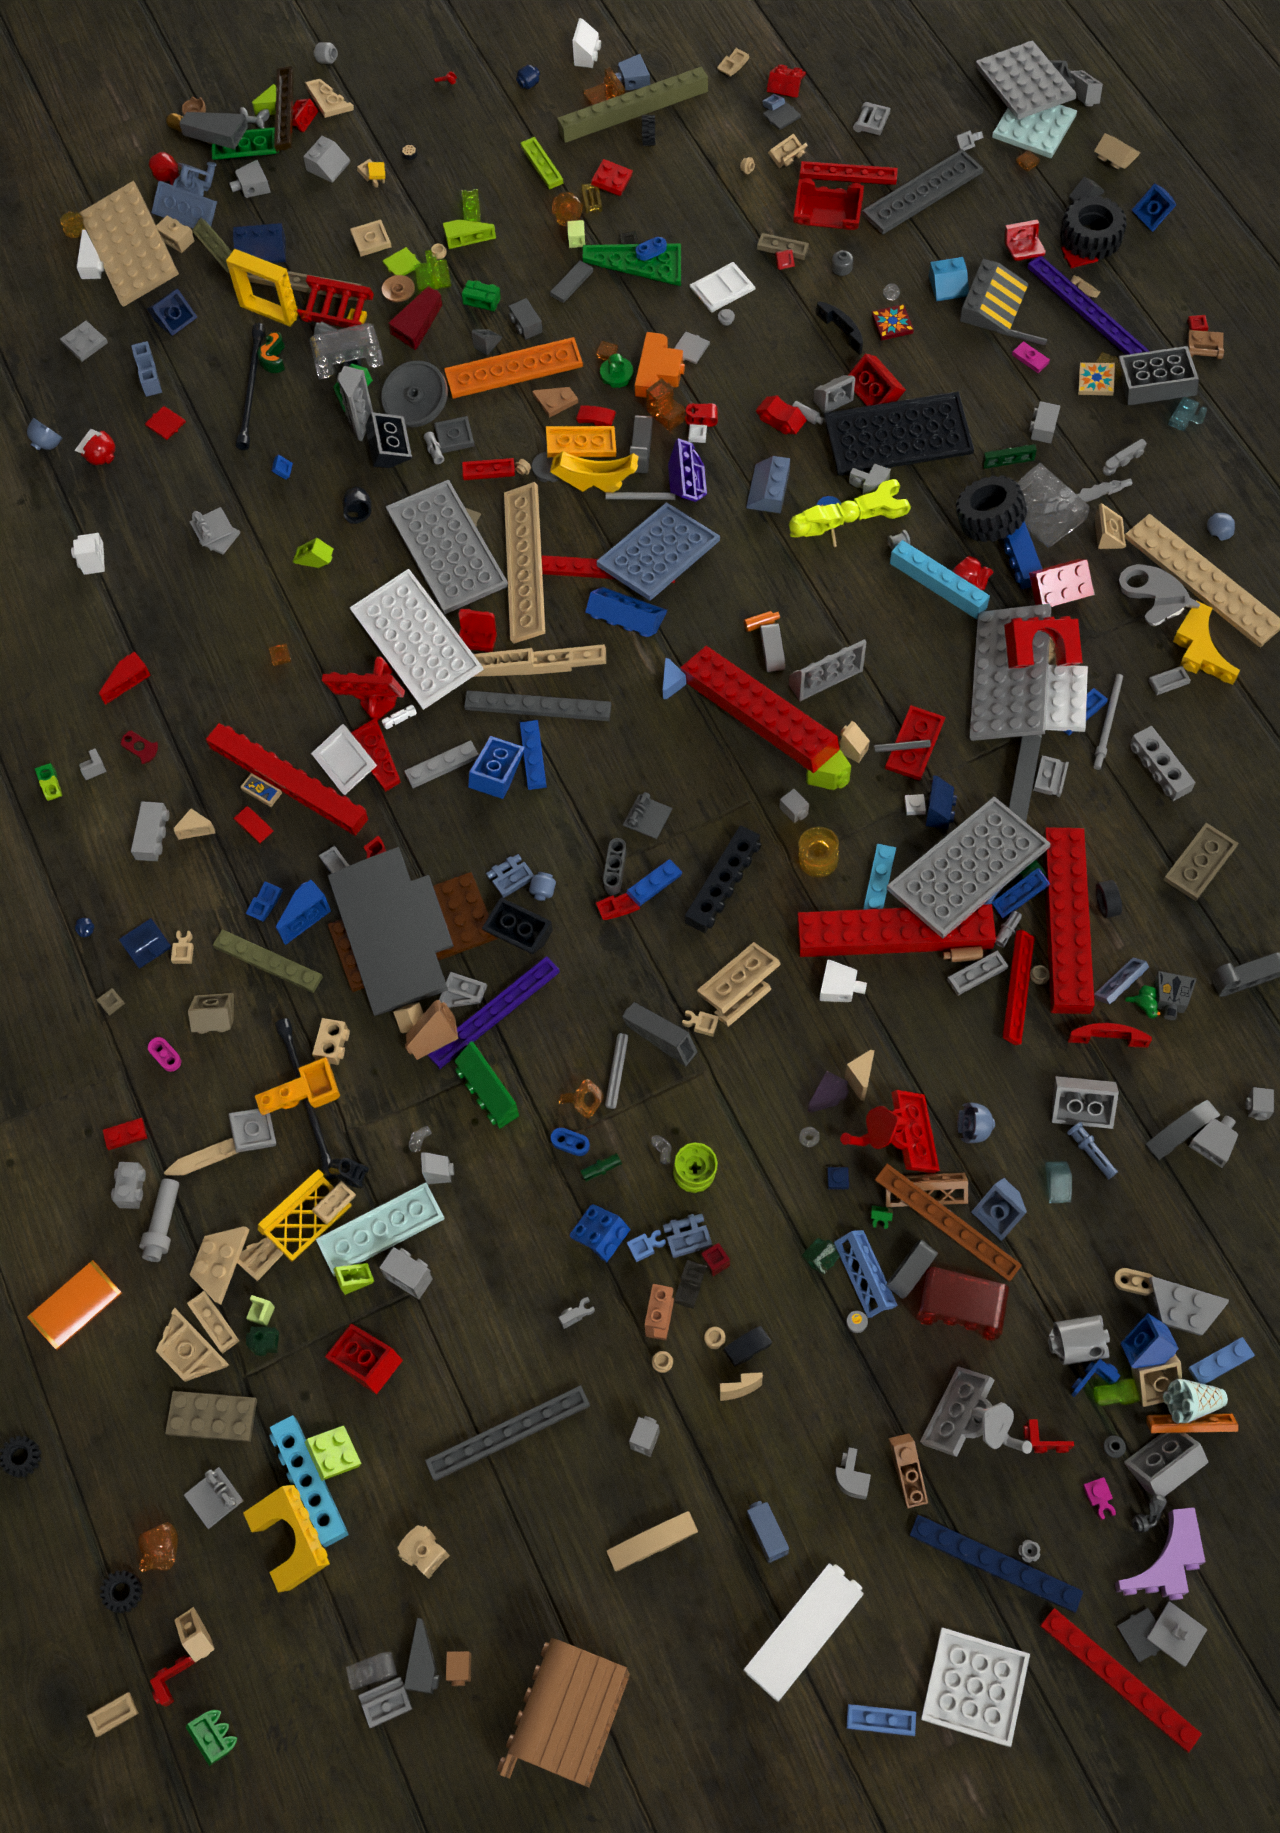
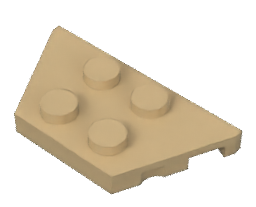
M244 1226L204 1236L190 1276L220 1305L250 1230Z
M174 1308L171 1313V1320L168 1326L165 1327L163 1339L159 1342L156 1352L185 1382L226 1368L229 1364Z

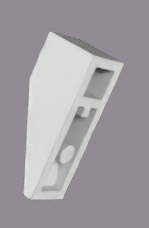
M82 230L77 270L81 279H101V272L104 271L103 262L100 261L86 230Z

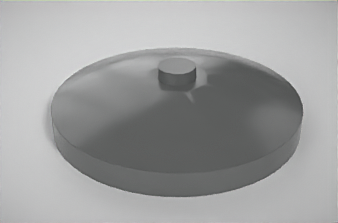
M425 361L406 362L394 369L387 377L382 389L383 408L387 414L404 416L406 427H420L428 424L441 413L446 404L448 396L447 382L439 369L431 363Z

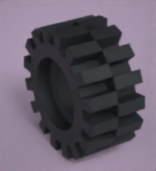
M642 115L643 146L656 145L655 115Z
M16 1436V1439L12 1437L9 1439V1443L5 1442L3 1444L5 1448L0 1449L2 1453L0 1455L2 1470L17 1478H20V1476L27 1477L28 1473H34L33 1469L39 1467L37 1462H41V1457H39L41 1450L38 1449V1444L25 1436ZM18 1449H25L28 1454L26 1461L21 1465H15L13 1454Z
M118 1570L115 1571V1574L110 1573L108 1575L109 1578L103 1580L104 1586L100 1587V1590H102V1593H100V1598L103 1599L101 1601L107 1609L116 1613L132 1611L131 1608H136L138 1606L136 1603L138 1601L141 1602L142 1598L140 1595L143 1594L141 1589L143 1586L142 1582L139 1581L137 1576L128 1571ZM126 1583L129 1586V1595L124 1600H116L114 1597L115 1587L118 1584Z

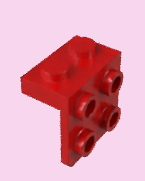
M779 64L770 71L767 92L798 97L800 83L805 77L806 72L802 71L803 69L794 67L789 69L786 65Z
M1038 220L1005 225L1004 243L1014 260L1022 261L1045 255L1046 250L1038 238Z
M460 609L458 613L461 627L459 636L467 647L471 650L493 652L497 638L495 615L486 611Z

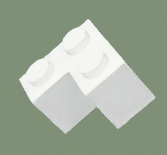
M99 533L80 535L77 540H73L74 547L71 548L73 558H76L77 567L81 568L83 574L105 572L103 541Z

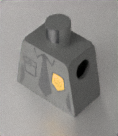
M1158 972L1155 978V989L1157 990V998L1155 1000L1158 1003L1157 1008L1165 1010V1019L1176 1020L1177 1012H1185L1196 983V978Z

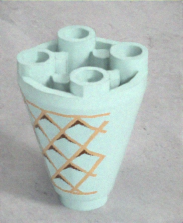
M1185 1379L1172 1381L1168 1390L1163 1393V1400L1168 1405L1172 1420L1175 1423L1194 1421L1221 1409L1227 1404L1228 1400L1227 1394L1223 1389Z

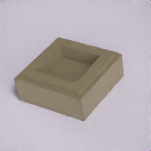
M113 988L97 999L108 1015H111L125 1004Z

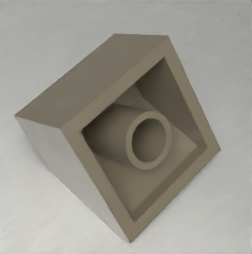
M234 994L194 996L188 1009L191 1032L204 1034L209 1031L225 1032L230 1030L234 1021Z

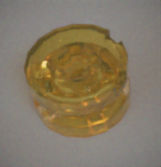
M74 211L65 213L60 219L63 231L68 237H79L82 235V230H86L83 217L78 212L77 214Z

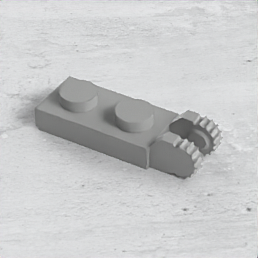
M1140 439L1107 460L1102 470L1103 474H1114L1119 466L1123 467L1134 457H1140L1144 453V448L1147 444L1144 439Z

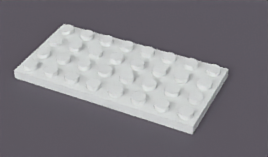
M409 569L350 607L352 613L423 710L484 670Z

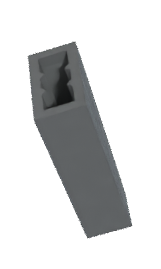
M186 112L180 120V127L184 136L231 149L236 148L248 128L244 114Z
M635 1002L625 1010L622 1017L628 1028L685 1067L696 1055L697 1049L689 1032Z

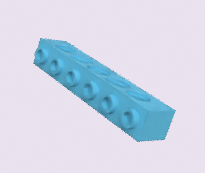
M292 1415L271 1426L272 1434L269 1437L274 1447L277 1445L281 1452L278 1454L280 1462L283 1466L287 1465L289 1470L286 1473L291 1485L295 1484L299 1491L300 1499L309 1513V1519L318 1532L320 1543L326 1548L348 1536V1531L325 1480L321 1481L304 1443L306 1438L298 1420ZM294 1438V1445L291 1448H286V1441ZM302 1457L303 1464L300 1467H294V1461ZM312 1477V1483L308 1487H303L302 1482L304 1478ZM315 1496H320V1504L312 1507L311 1500ZM323 1516H329L330 1518L326 1526H320V1519Z

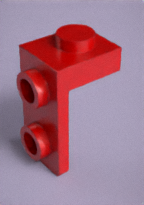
M1029 1419L1026 1426H1023V1437L1031 1442L1034 1453H1046L1047 1449H1056V1453H1067L1069 1449L1074 1447V1441H1039L1038 1419Z
M185 1655L176 1660L173 1667L169 1669L167 1667L154 1674L155 1678L151 1679L150 1682L154 1689L152 1695L157 1704L160 1703L162 1706L167 1707L174 1702L165 1681L195 1664L196 1662H194L191 1656L187 1657Z

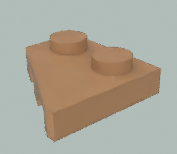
M570 387L532 391L534 398L549 418L578 403V398Z

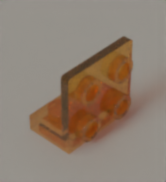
M611 68L605 69L604 83L584 91V95L591 105L625 94L624 86Z

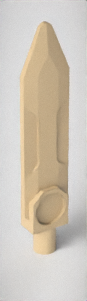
M233 1138L178 1159L164 1174L167 1176L186 1175L237 1154Z

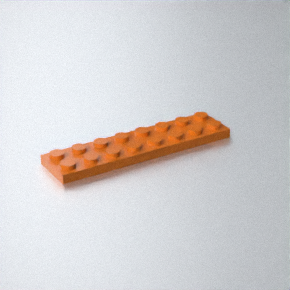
M572 337L444 368L452 398H457L583 367V362L575 338Z

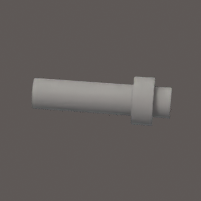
M172 1179L161 1180L149 1231L142 1234L139 1247L144 1250L142 1258L147 1261L159 1262L162 1254L168 1253L171 1239L167 1236L179 1188V1182Z

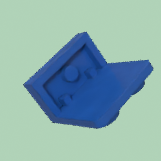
M593 1204L572 1230L570 1237L591 1248L603 1261L608 1262L631 1229L618 1215Z

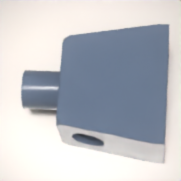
M640 54L619 62L618 73L611 74L613 84L622 82L625 90L639 89L650 85V74Z

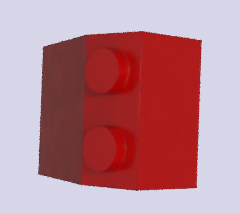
M350 1324L325 1356L327 1360L375 1394L381 1390L403 1361L390 1346L353 1324Z

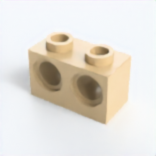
M322 1018L312 1053L315 1061L326 1057L330 1064L339 1065V1061L343 1059L345 1053L344 1043L348 1041L350 1030L345 1022ZM335 1030L339 1031L338 1034L334 1036L330 1035ZM330 1048L334 1049L330 1054L325 1053Z

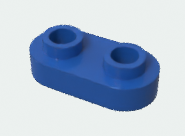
M655 237L639 244L636 247V257L639 260L645 261L664 253L667 249L666 240L662 237Z
M557 1128L551 1134L552 1145L559 1150L576 1156H583L590 1149L588 1138L582 1134L565 1128ZM560 1137L565 1138L563 1142H558ZM582 1144L583 1148L577 1149L576 1146Z

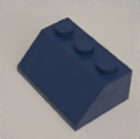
M282 223L233 227L234 249L270 263L286 262V241Z

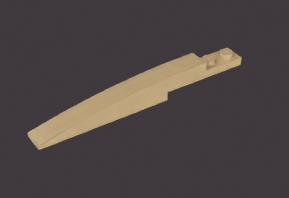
M603 644L533 652L532 648L473 654L484 669L473 677L572 671V667L606 664V647Z

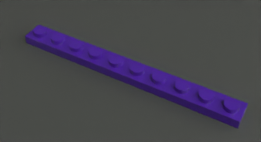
M1039 256L1028 263V269L1125 355L1150 352L1045 258Z

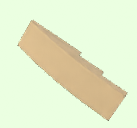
M687 1511L607 1550L615 1572L620 1571L656 1552L669 1548L697 1533L698 1530L690 1512Z

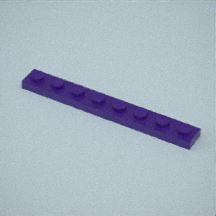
M546 956L457 1028V1040L427 1054V1056L441 1069L461 1053L470 1042L476 1041L560 973L559 968Z

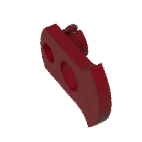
M132 730L128 731L121 740V746L139 757L141 764L150 762L157 754V742H149ZM135 743H143L144 749L141 751L135 750Z

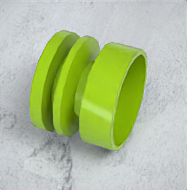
M690 1143L682 1147L676 1155L673 1168V1176L677 1185L686 1192L691 1193L702 1192L710 1187L717 1171L718 1162L715 1153L710 1147L702 1143ZM692 1167H695L697 1174H693Z

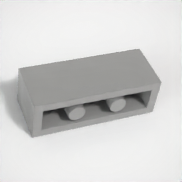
M141 802L131 849L135 860L158 861L159 855L162 854V838H165V824L169 820V811L164 803Z

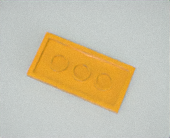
M546 426L547 457H555L562 451L576 457H616L614 426Z

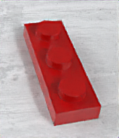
M514 458L462 462L464 480L515 476Z

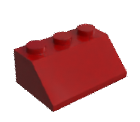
M865 353L848 375L855 377L854 392L867 406L896 402L906 391L876 356Z

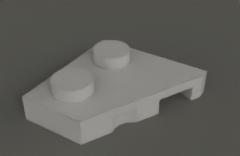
M450 972L446 981L448 990L442 992L439 1001L446 1003L449 1008L479 1004L487 984Z

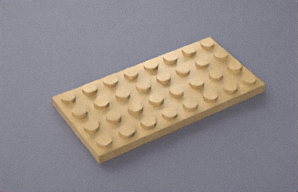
M134 181L79 213L95 250L103 262V267L117 298L123 307L179 274Z

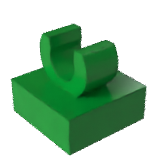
M872 1205L871 1219H873V1227L876 1228L877 1222L882 1220L884 1221V1229H887L888 1221H892L893 1209Z

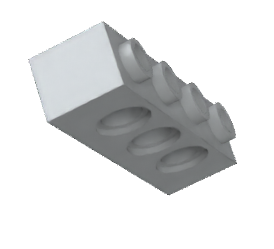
M1152 726L1133 735L1130 742L1131 750L1135 754L1137 753L1143 766L1148 768L1152 773L1153 779L1159 782L1166 796L1175 801L1192 791L1196 782Z

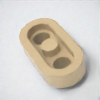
M1122 1268L1114 1275V1284L1120 1290L1144 1296L1154 1292L1152 1284L1149 1283V1277L1153 1275L1149 1273ZM1122 1277L1127 1279L1126 1284L1121 1282ZM1141 1283H1147L1148 1288H1143Z

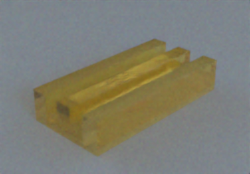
M591 183L582 184L586 214L590 213L591 210L594 213L598 209L601 212L602 204L599 188L591 185ZM592 188H595L598 205L594 203ZM586 189L589 190L591 206L588 204Z

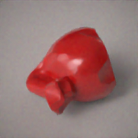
M159 152L150 158L149 167L153 177L158 181H170V184L173 185L175 179L179 176L175 159L166 152Z
M972 556L966 557L952 570V572L982 591L986 587L988 578L994 573L991 568L981 567L980 561Z

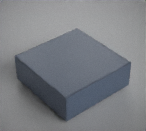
M776 94L762 101L763 106L772 111L785 104L784 98Z

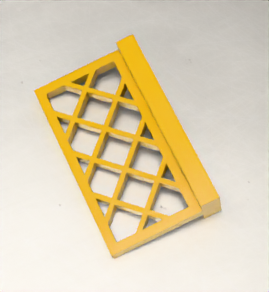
M319 1169L258 1224L257 1230L262 1235H265L291 1262L352 1206L349 1203L327 1225L316 1224L317 1215L312 1210H302V1203L305 1200H314L315 1207L317 1200H322L325 1197L317 1196V1189L321 1185L326 1186L329 1192L334 1189ZM290 1214H299V1224H287V1217ZM302 1214H314V1224H302ZM275 1228H284V1238H275L270 1232ZM287 1228H299V1238H287ZM302 1228H314V1235L311 1238H301ZM287 1242H299V1249L293 1255L286 1249Z

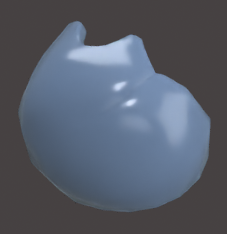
M1215 513L1208 519L1207 529L1211 536L1215 535L1220 540H1226L1234 535L1235 521L1227 513Z

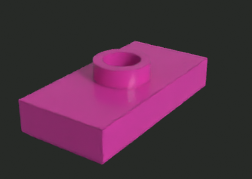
M1024 341L1012 352V356L1037 373L1044 369L1050 359Z

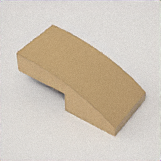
M736 48L729 57L726 56L717 69L728 76H732L748 61L749 54Z

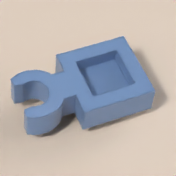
M660 1230L654 1231L650 1238L643 1234L627 1242V1246L636 1262L654 1254L653 1247L660 1248L666 1244L665 1239L660 1242L655 1240L657 1236L661 1235Z

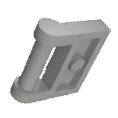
M868 102L863 103L862 112L858 121L855 122L853 129L856 132L865 131L881 135L890 114V108ZM872 112L868 122L864 123L867 114Z

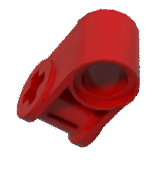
M692 403L687 405V415L685 416V423L687 425H707V427H712L718 423V410L715 404Z

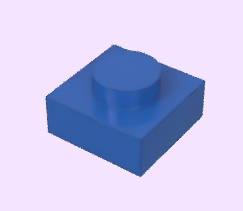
M277 455L274 459L272 472L286 480L290 477L293 463Z

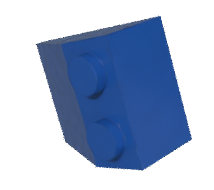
M490 736L469 772L468 788L503 799L512 783L525 747Z
M312 880L299 886L276 925V929L285 945L331 912L325 895Z

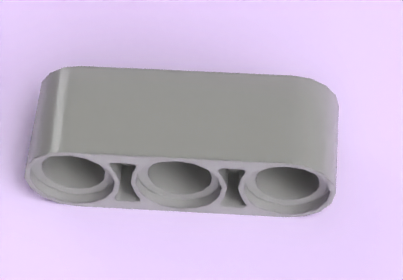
M779 623L760 625L766 671L785 670V658Z

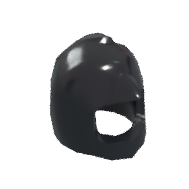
M358 486L344 493L342 504L345 519L352 524L365 521L372 511L370 496L363 488ZM348 513H358V517H351Z

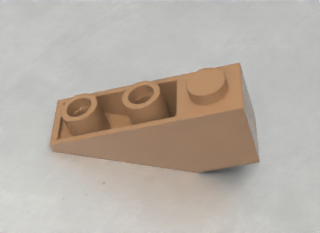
M909 1433L888 1438L907 1508L927 1504L928 1499L915 1441Z

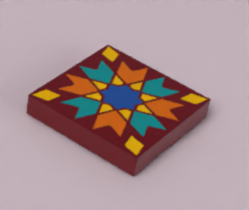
M904 304L872 311L871 316L881 341L913 334L914 329Z

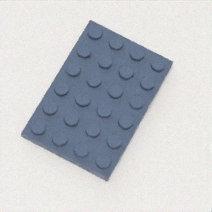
M666 502L596 561L597 567L651 601L720 541V536Z

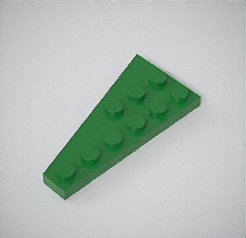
M681 243L666 244L667 249L664 253L645 261L639 260L636 257V247L639 244L583 245L584 263L681 286Z

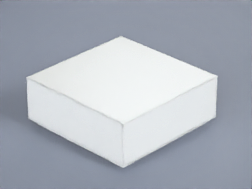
M690 424L689 442L706 443L707 425Z

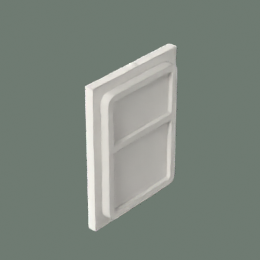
M734 262L690 284V288L711 313L755 290V286Z
M344 724L311 753L344 795L377 766Z

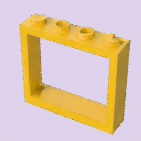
M234 249L226 262L240 307L291 327L299 314L297 313L296 301L287 269ZM247 272L274 282L281 306L253 295Z

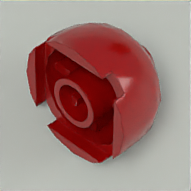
M100 431L102 434L100 436L95 434L84 446L83 450L85 453H81V456L93 465L109 464L115 457V443L105 431Z

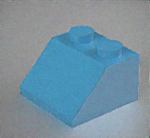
M963 257L930 262L929 279L936 301L966 297L968 295V275Z

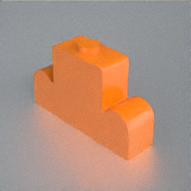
M646 333L635 382V396L656 397L659 394V385L676 388L679 386L681 374L684 375L683 350L668 348V339L664 334Z

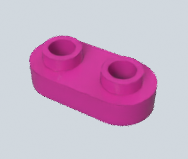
M157 1037L149 1042L148 1050L150 1054L166 1071L172 1072L180 1067V1056L165 1039ZM159 1047H163L161 1051H157ZM171 1060H175L172 1065H169Z

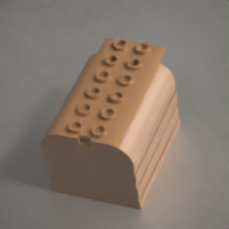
M551 1638L549 1643L545 1642L541 1652V1656H543L541 1666L537 1665L532 1678L535 1682L532 1689L528 1688L523 1700L526 1703L524 1711H519L515 1724L518 1727L515 1734H510L506 1744V1748L509 1749L506 1758H501L497 1771L500 1772L499 1775L510 1779L517 1758L589 1788L630 1673L627 1667Z

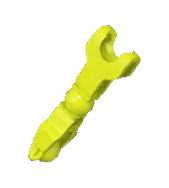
M896 479L882 482L875 492L854 498V501H844L840 505L839 503L826 506L816 505L793 516L789 522L790 536L809 537L822 535L829 529L843 525L844 522H854L857 518L861 520L883 515L887 518L895 519L908 514L911 506L906 499L897 500L892 497L899 492L900 488L899 482Z

